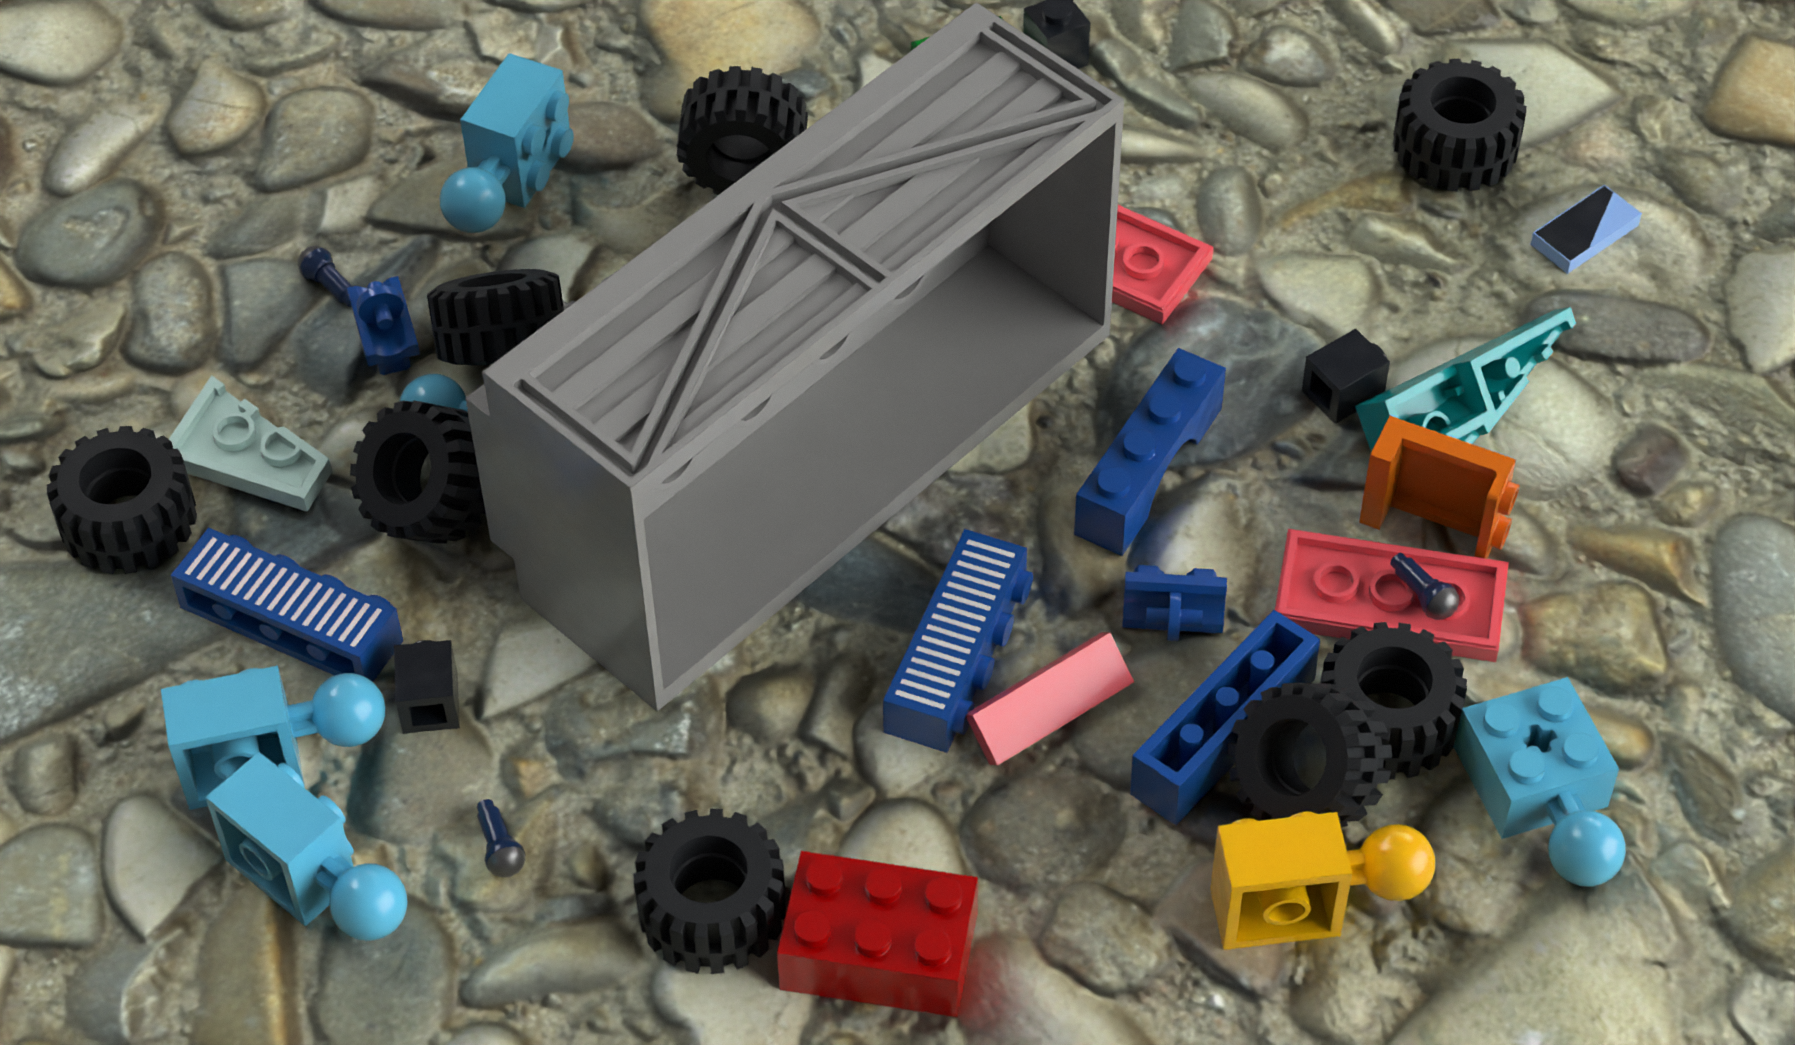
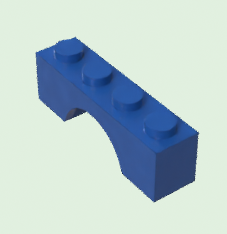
M1177 348L1077 492L1074 535L1123 556L1148 519L1157 488L1177 451L1187 440L1198 445L1221 411L1226 373L1225 367Z

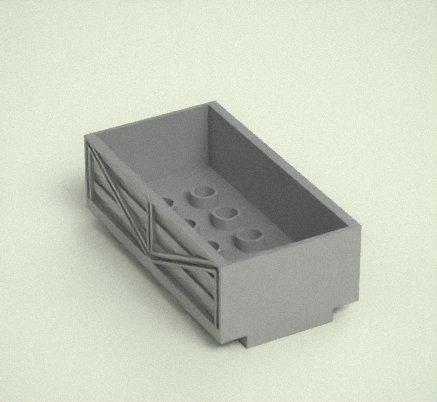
M976 2L483 371L484 384L466 397V404L490 540L514 559L521 600L656 711H659L1110 336L1124 99Z

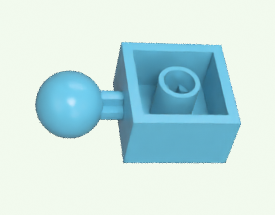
M508 53L462 116L460 123L468 168L460 169L450 175L440 192L442 214L453 227L466 233L486 231L500 220L505 210L506 202L525 208L536 191L544 189L548 182L550 171L560 157L564 158L569 153L574 138L573 130L570 129L569 95L565 93L563 70Z
M278 665L262 669L250 668L238 674L208 680H190L178 686L161 689L168 746L189 810L207 807L208 804L205 797L257 752L262 753L277 766L280 763L287 764L299 775L304 783L297 737L319 733L325 740L334 745L354 747L372 739L380 730L385 718V702L379 688L368 678L354 673H343L330 677L319 686L312 701L288 705Z
M1566 677L1462 708L1453 747L1500 837L1504 839L1554 824L1555 827L1549 838L1548 852L1554 869L1562 878L1572 884L1585 887L1597 886L1613 878L1620 870L1625 859V840L1617 824L1606 815L1596 812V810L1608 807L1619 767L1569 678Z
M257 752L205 797L225 860L305 927L329 905L336 925L341 931L354 939L363 941L378 940L391 934L401 924L407 910V893L400 878L393 871L382 865L366 863L353 866L351 856L354 854V850L346 839L343 824L346 822L344 814L327 796L321 795L319 798H316L306 790L299 775L287 764L280 763L277 766L262 753Z

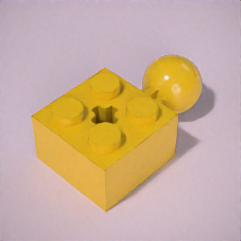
M1300 812L1289 818L1263 821L1246 818L1234 821L1228 825H1220L1217 829L1210 891L1223 950L1339 937L1342 932L1350 886L1365 884L1374 894L1390 901H1404L1414 898L1427 888L1435 872L1433 848L1426 837L1416 829L1406 825L1391 824L1380 827L1372 832L1363 842L1361 849L1347 851L1337 812L1324 814Z

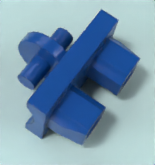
M399 277L388 278L383 283L373 281L367 287H348V296L368 367L378 365L379 372L382 375L408 370L411 367L409 357L419 355L420 351Z
M1138 565L1134 572L1125 573L1122 627L1167 630V641H1179L1180 631L1223 633L1227 578L1217 577L1214 569L1194 568L1186 575L1164 574L1158 566Z

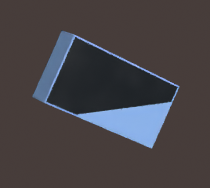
M1604 184L1534 231L1530 245L1568 274L1639 226L1642 213Z

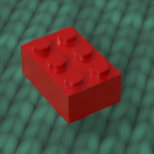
M801 851L777 951L780 990L958 1017L978 915V877Z

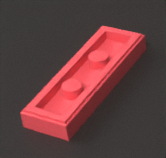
M1101 632L967 713V720L989 765L998 766L1134 683V680L1111 632Z

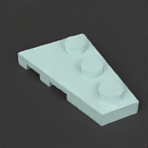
M212 375L169 438L173 449L178 448L181 453L187 474L306 512L332 473L328 457L284 426L276 427L260 415L259 408L246 399L240 401L226 391L225 384Z

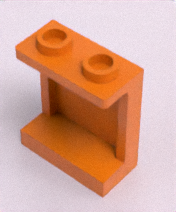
M1389 416L1370 454L1359 523L1380 530L1390 507H1394L1478 537L1474 557L1487 559L1492 547L1499 550L1503 548L1511 528L1512 519L1506 516L1510 515L1520 488L1519 484L1511 482L1516 459Z

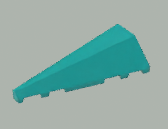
M1571 307L1553 310L1356 405L1355 408L1371 452L1389 416L1470 444H1474L1479 436L1488 434L1529 383L1527 376L1537 363L1546 361L1554 352L1551 348L1552 344L1563 331L1572 329L1576 324Z

